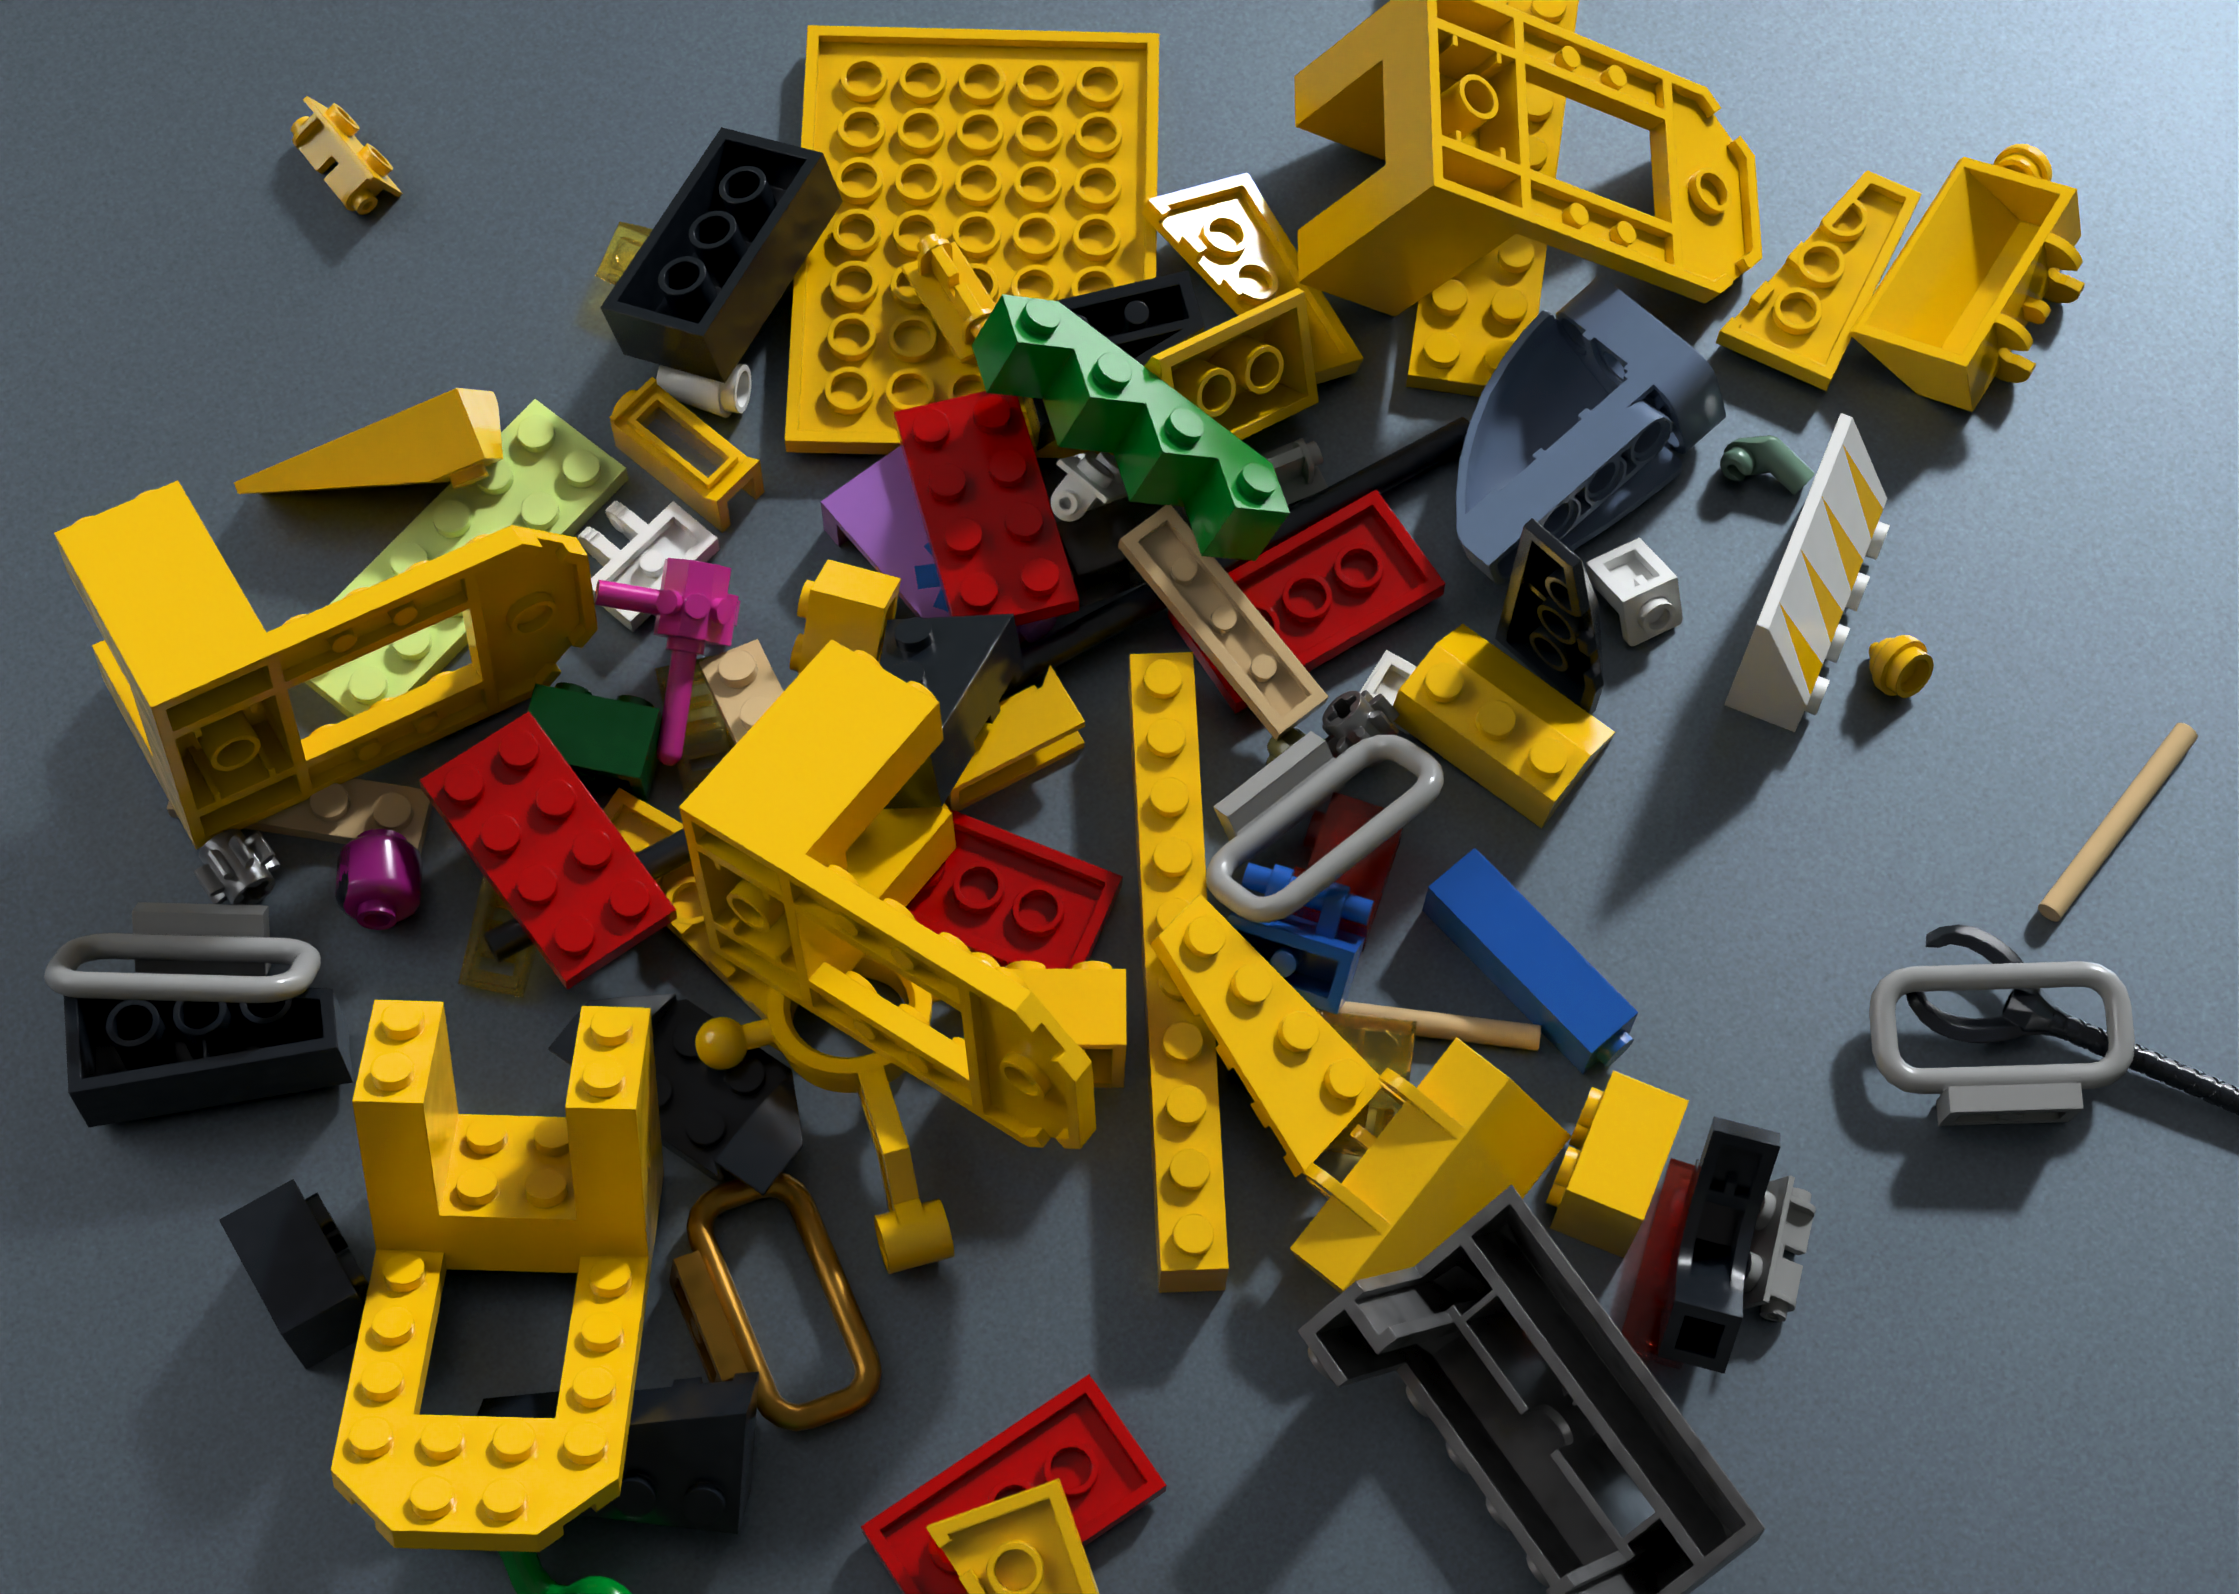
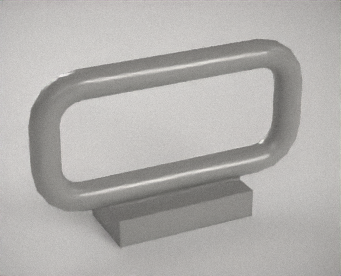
M1310 731L1214 806V810L1229 842L1212 857L1206 870L1208 890L1221 904L1239 917L1251 922L1270 923L1288 917L1301 909L1426 810L1437 799L1443 786L1442 766L1431 754L1411 741L1396 735H1376L1363 739L1349 747L1337 758H1334L1326 740ZM1381 760H1392L1418 777L1417 782L1409 790L1277 893L1269 896H1256L1232 879L1233 872L1245 861H1251L1343 789L1346 782L1370 764Z
M138 902L132 910L133 933H97L81 936L66 942L57 950L47 964L44 979L45 983L54 992L73 998L274 1003L289 1000L304 993L310 987L320 969L321 957L318 950L307 942L290 938L270 937L269 906ZM123 959L135 960V972L145 973L83 972L76 970L81 964L89 961ZM271 964L291 965L285 973L266 976L271 968ZM155 973H182V974H155ZM191 974H218V975H191ZM227 975H255V976H227Z
M2068 961L1911 966L1894 970L1879 981L1871 995L1869 1018L1872 1052L1877 1069L1888 1083L1904 1092L1940 1094L1936 1100L1938 1126L2070 1122L2084 1109L2082 1089H2095L2113 1084L2125 1075L2134 1057L2135 1036L2132 1008L2126 986L2114 972L2097 963ZM2086 987L2096 991L2102 998L2105 1006L2108 1051L2104 1058L2094 1063L1915 1068L1905 1063L1898 1049L1895 1009L1899 998L1906 993Z

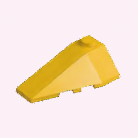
M455 388L233 483L238 494H271L451 482L453 489L465 487L488 477L485 466L503 459L498 401L494 391Z

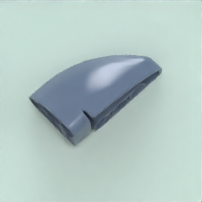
M1598 276L1556 312V318L1548 310L1542 311L1522 331L1498 364L1481 393L1468 426L1459 459L1456 488V529L1463 551L1471 563L1497 585L1508 584L1523 526L1531 518L1536 520L1568 549L1573 551L1625 517L1679 476L1683 471L1682 462L1669 449L1672 448L1680 454L1686 453L1726 418L1718 379L1710 364L1695 348L1603 277Z

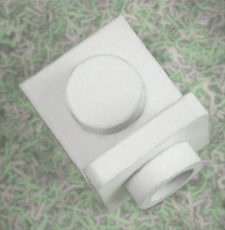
M1640 537L1586 562L1590 583L1619 613L1622 637L1630 646H1636L1682 623L1683 617L1678 578Z

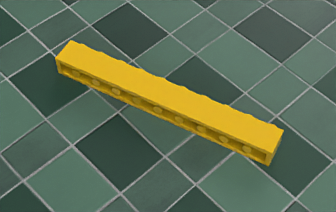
M1193 652L1130 654L1128 694L1159 1293L1222 1291L1226 1289L1229 1264L1217 1056L1215 1049L1216 1039L1202 1016L1196 1017L1150 945L1199 894H1202L1207 900Z

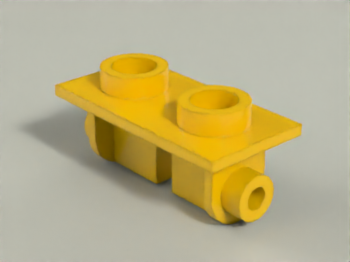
M309 96L303 99L313 111V114L310 117H301L293 123L291 127L293 134L292 142L314 169L321 174L335 161L339 163L323 180L342 201L347 210L357 211L360 215L371 212L378 203L376 196L383 189L398 198L403 194L388 177V174L393 170L388 160L372 145L367 143L363 146L354 136L360 128L346 111L335 103L326 108Z
M933 233L923 237L918 242L917 249L919 254L917 260L903 266L902 271L962 363L975 356L972 344L994 309L995 303L955 241L950 243L947 239H940L937 234Z

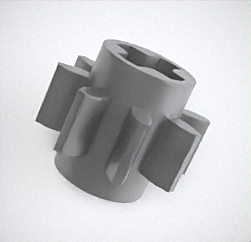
M1364 690L1361 694L1358 691H1348L1337 697L1323 714L1322 729L1329 735L1324 740H1326L1332 756L1337 758L1349 747L1363 739L1376 735L1397 736L1399 730L1392 722L1400 714L1381 693L1373 698L1367 690ZM1384 760L1374 762L1365 768L1374 767Z
M228 829L215 835L204 844L199 852V858L204 865L194 870V874L213 904H222L228 899L232 905H255L273 890L275 879L270 872L279 868L280 863L259 831H256L246 839L241 830Z

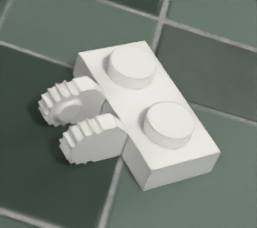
M614 501L605 510V513L612 526L630 540L622 550L618 549L604 535L590 526H587L578 535L579 542L587 553L603 566L591 578L594 598L598 580L660 590L665 559L676 558L707 562L720 550L718 538L674 501L649 524L644 522L621 502ZM602 606L632 632L652 615Z

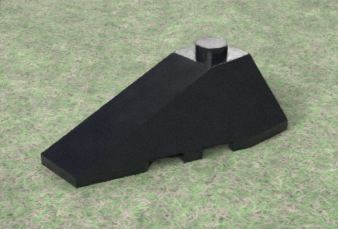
M1531 518L1523 526L1495 639L1544 682L1591 715L1596 711L1604 686L1599 603L1582 560L1536 520Z

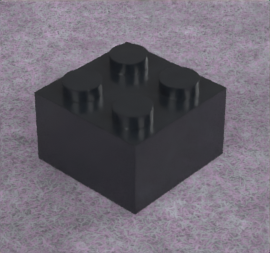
M292 1179L219 1219L280 1334L306 1370L357 1341L369 1282L349 1249L337 1254L346 1249L348 1245L318 1192L305 1199L298 1185Z

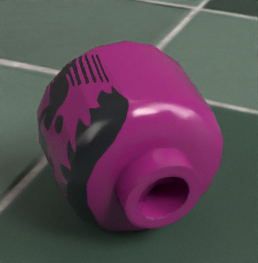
M371 829L359 834L357 838L342 847L338 856L335 890L338 907L350 918L356 919L361 926L372 930L391 928L396 922L403 921L413 915L421 902L423 862L420 851L408 842L402 834L393 830Z

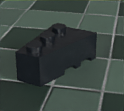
M1188 270L1057 300L1143 366L1152 356L1203 333L1205 328ZM1022 397L1038 451L1056 439L1043 399Z
M1014 614L934 618L912 617L908 619L887 620L880 665L884 670L906 683L915 681L922 684L935 696L940 703L944 740L884 809L943 806L976 752L974 740L985 723L993 724L1001 711L999 700L1009 683L1017 684L1025 671Z

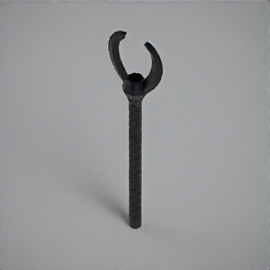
M1958 924L1939 927L1926 934V947L1940 948L1952 944L1967 947L1985 957L1992 964L2024 963L2003 941L1977 927ZM2042 988L2012 989L2001 1016L1976 1019L1960 1017L1940 1010L1928 1001L1924 992L1906 993L1908 1004L1919 1020L1935 1033L1949 1039L1968 1043H1992L2025 1035H2045L2064 1039L2071 1044L2088 1049L2090 1052L2105 1057L2108 1051L2107 1030L2095 1025L2091 1026L2090 1023L2067 1014L2054 1004ZM2135 1044L2134 1057L2129 1069L2141 1074L2145 1073L2146 1076L2164 1082L2173 1088L2184 1090L2189 1095L2199 1099L2203 1098L2205 1102L2239 1115V1087L2225 1083L2216 1077L2206 1075L2200 1070L2187 1067L2186 1064L2172 1058L2168 1059L2167 1056L2153 1050H2148V1048L2142 1045Z

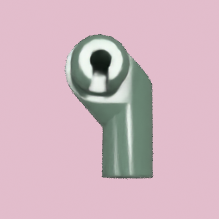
M1771 435L1738 438L1726 446L1724 455L1720 459L1721 471L1730 480L1743 481L1746 475L1771 473L1793 495L1801 490L1815 474L1779 438Z

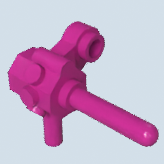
M667 558L664 562L660 590L598 580L594 605L653 614L656 617L653 635L667 638L666 650L672 651L657 746V757L664 765H675L682 757L697 655H704L705 644L731 647L734 626H737L741 601L738 600L739 596L728 594L731 568L694 560Z

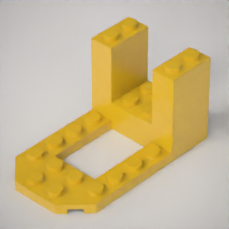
M1390 0L1294 76L1295 127L1385 160L1386 162L1384 167L1297 230L1298 283L1396 317L1509 238L1519 234L1705 304L1733 284L1735 279L1762 259L1755 155L1741 136L1732 141L1714 115L1721 107L1707 87L1496 0ZM1526 82L1649 130L1655 217L1530 169Z
M178 480L159 489L145 491L133 500L95 516L81 518L73 525L54 532L66 571L104 638L103 641L92 645L103 681L196 850L203 847L212 837L225 830H241L309 799L311 795L334 783L342 784L531 698L535 684L551 686L562 673L556 663L572 645L573 647L583 648L598 630L589 559L578 539L572 536L510 525L492 534L479 535L458 549L430 561L417 562L401 574L371 587L356 589L347 594L343 599L312 613L294 616L282 626L268 632L263 628ZM458 613H463L471 664L453 672L439 673L422 686L395 698L381 699L364 712L337 724L321 726L308 737L300 739L287 689Z
M831 639L679 806L710 948L1025 1146L1043 1148L1051 1138H1056L1064 1149H1081L1096 1130L1092 1061L1087 1054L1075 1043L1033 992L1029 990L1021 977L1005 967L992 968L974 957L969 948L957 937L946 932H941L938 935L918 923L906 908L909 902L956 849L953 815L945 803L942 807L884 809L944 740L940 703L922 684L915 681L906 683L884 670L880 663L870 654L862 650H855L853 652ZM865 954L869 955L960 1011L964 1039L960 1037H953L952 1040L933 1029L927 1019L915 1008L907 1004L894 1005L878 995L868 980L851 970Z
M374 1000L352 1104L376 1252L331 1465L333 1485L351 1505L357 1503L375 1521L376 1530L394 1548L540 1552L564 1535L563 1526L590 1507L595 1512L599 1511L620 1496L664 1177L651 1008L581 1006L565 1104L566 1117L458 1114L444 1002ZM447 1269L578 1273L555 1418L419 1415Z

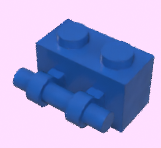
M1249 862L1241 886L1265 894L1264 896H1269L1282 890L1297 877L1294 876V869L1275 864L1273 869H1269ZM1333 882L1304 905L1305 907L1321 911L1318 922L1292 914L1284 919L1270 923L1251 922L1239 917L1232 911L1229 913L1227 921L1312 1007L1338 1014L1348 999L1366 938L1340 930V923L1342 918L1367 925L1374 901L1350 894V886Z

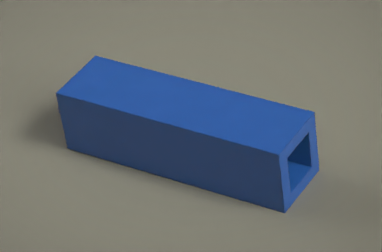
M1473 848L1428 886L1422 911L1533 1024L1541 1025L1542 1034L1582 1074L1587 1072L1598 1061L1605 1067L1611 1065L1630 1047L1634 1039L1629 1033L1638 1014L1636 1009L1476 848Z

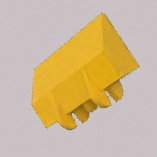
M1967 157L1959 159L1848 334L1916 394L1970 412L1974 411L1994 377L2011 383H2021L2028 380L2036 367V363L2021 355L2010 352L2011 349L2029 351L2033 344V339L2025 328L2027 323L2043 324L2051 313L2049 305L2042 301L2043 297L2056 303H2071L2078 299L2085 286V283L2059 272L2060 270L2078 271L2083 263L2081 255L2075 248L2081 237L2077 189Z
M1457 1037L1417 1088L1389 1068H1386L1379 1076L1381 1088L1402 1107L1377 1138L1359 1124L1353 1129L1350 1136L1367 1151L1342 1183L1314 1163H1311L1303 1173L1307 1176L1305 1179L1324 1195L1328 1201L1290 1247V1250L1298 1261L1340 1294L1357 1280L1414 1267L1511 1184L1523 1199L1571 1138V1135L1511 1078Z

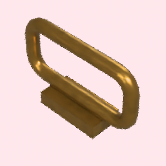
M781 1173L764 1196L739 1179L717 1185L703 1193L690 1209L686 1224L692 1253L673 1259L669 1283L709 1383L733 1381L736 1373L759 1371L757 1398L759 1412L778 1428L792 1431L814 1429L849 1416L868 1405L880 1385L882 1369L879 1354L815 1201L805 1185L791 1175ZM761 1198H778L789 1208L855 1368L854 1379L850 1385L806 1403L796 1404L788 1402L778 1392L714 1235L713 1225L719 1214Z

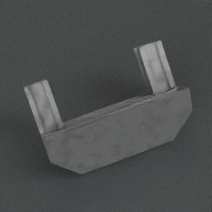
M1512 1184L1417 1265L1355 1281L1298 1330L1309 1347L1308 1355L1314 1367L1324 1377L1332 1380L1337 1388L1392 1371L1398 1372L1407 1385L1406 1394L1411 1404L1420 1414L1433 1421L1447 1441L1446 1450L1449 1457L1460 1470L1473 1477L1487 1497L1486 1506L1489 1513L1502 1528L1511 1531L1527 1553L1526 1560L1531 1572L1540 1583L1548 1587L1545 1590L1547 1594H1689L1756 1543L1765 1530L1762 1522Z

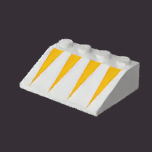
M1840 413L1724 704L1793 732L1796 731L1804 711L1816 715L1830 681L1818 675L1825 659L1836 663L1850 630L1849 627L1839 624L1845 607L1857 611L1870 576L1859 572L1864 557L1877 559L1890 525L1879 521L1887 497L1853 417Z

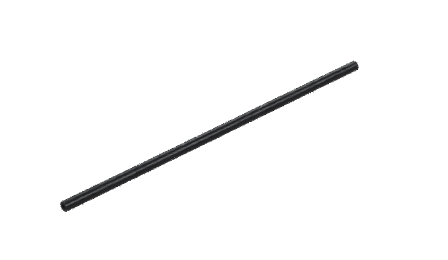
M1460 417L1289 508L1290 514L1262 553L1377 489L1382 494L1461 452L1470 422L1466 418ZM1214 557L1227 573L1250 561ZM1146 583L1021 649L1025 668L1024 673L1017 684L1009 683L1003 695L1047 672L1050 665L1054 668L1164 610L1167 606L1149 584ZM684 828L635 853L654 880L691 861ZM515 918L483 934L491 953L498 963L533 945V942Z

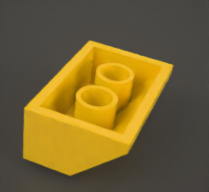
M1298 288L1152 356L1144 366L1240 440L1319 402L1305 291Z
M1463 623L1433 646L1400 687L1393 707L1400 714L1393 722L1541 829L1615 734L1609 727Z

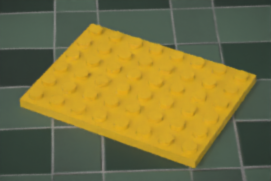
M808 25L801 147L824 154L843 202L795 274L793 280L785 425L786 452L888 455L900 446L894 423V412L986 391L975 356L962 363L959 361L902 271L903 266L917 260L919 254L917 244L923 237L935 233L940 239H947L950 243L955 241L995 305L1002 294L1057 301L1156 278L1157 230L1145 219L1142 212L1148 199L1157 197L1159 33ZM1018 396L1036 458H1066L1090 451L1058 447L1056 440L1037 451L1023 398Z

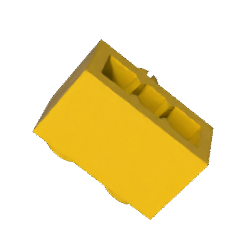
M828 559L815 581L806 580L803 585L798 602L797 616L806 618L804 634L799 633L795 640L790 658V670L797 671L799 675L831 639L853 652L855 650H862L880 663L887 620L895 619L901 578Z

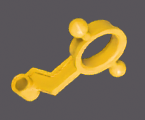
M972 952L974 957L992 968L1000 967L997 961L990 955L982 952ZM867 954L851 970L864 978L877 980L889 985L901 996L905 1004L919 1011L929 1024L932 1018V1005L935 1002L942 1001ZM772 987L769 988L767 996V1018L741 1025L728 1017H716L708 1020L701 1026L696 1035L695 1048L701 1061L711 1068L718 1070L730 1069L743 1060L747 1050L770 1045L782 1052L793 1070L807 1082L833 1092L858 1093L876 1149L889 1211L874 1215L873 1217L880 1252L888 1274L954 1257L952 1235L941 1200L938 1198L923 1203L920 1201L910 1147L889 1085L890 1082L902 1075L905 1070L876 1052L858 1057H837L812 1048L799 1036L793 1025L794 1013L799 1004Z

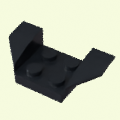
M676 994L589 1000L584 1006L651 1008L662 1145L714 1181H724L730 1173L764 1196L803 1147L792 1069L761 1048L747 1050L743 1060L730 1069L718 1070L707 1066L701 1061L696 1052L695 1039L701 1026L714 1017L687 999L677 1000ZM581 1010L548 1048L550 1052L571 1066Z

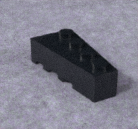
M308 988L299 996L274 1003L83 999L64 996L68 1093L89 1128L353 1083L348 1024L334 990L330 988Z
M759 1371L736 1373L733 1381L703 1383L702 1377L676 1379L673 1381L672 1387L634 1390L620 1496L597 1512L590 1507L580 1515L738 1534L751 1492ZM559 1391L485 1398L476 1416L555 1418Z

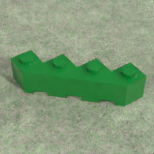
M1006 294L1001 295L972 344L986 393L1043 399L1058 447L1114 453L1130 502L1185 507L1201 556L1256 561L1290 514L1273 464L1059 301Z

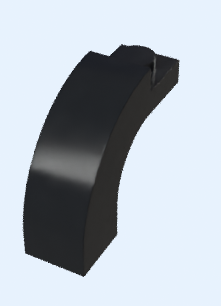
M1713 1117L1700 1160L1696 1159L1674 1241L1662 1303L1657 1357L1725 1373L1743 1319V1289L1748 1255L1759 1211L1779 1153L1780 1133Z

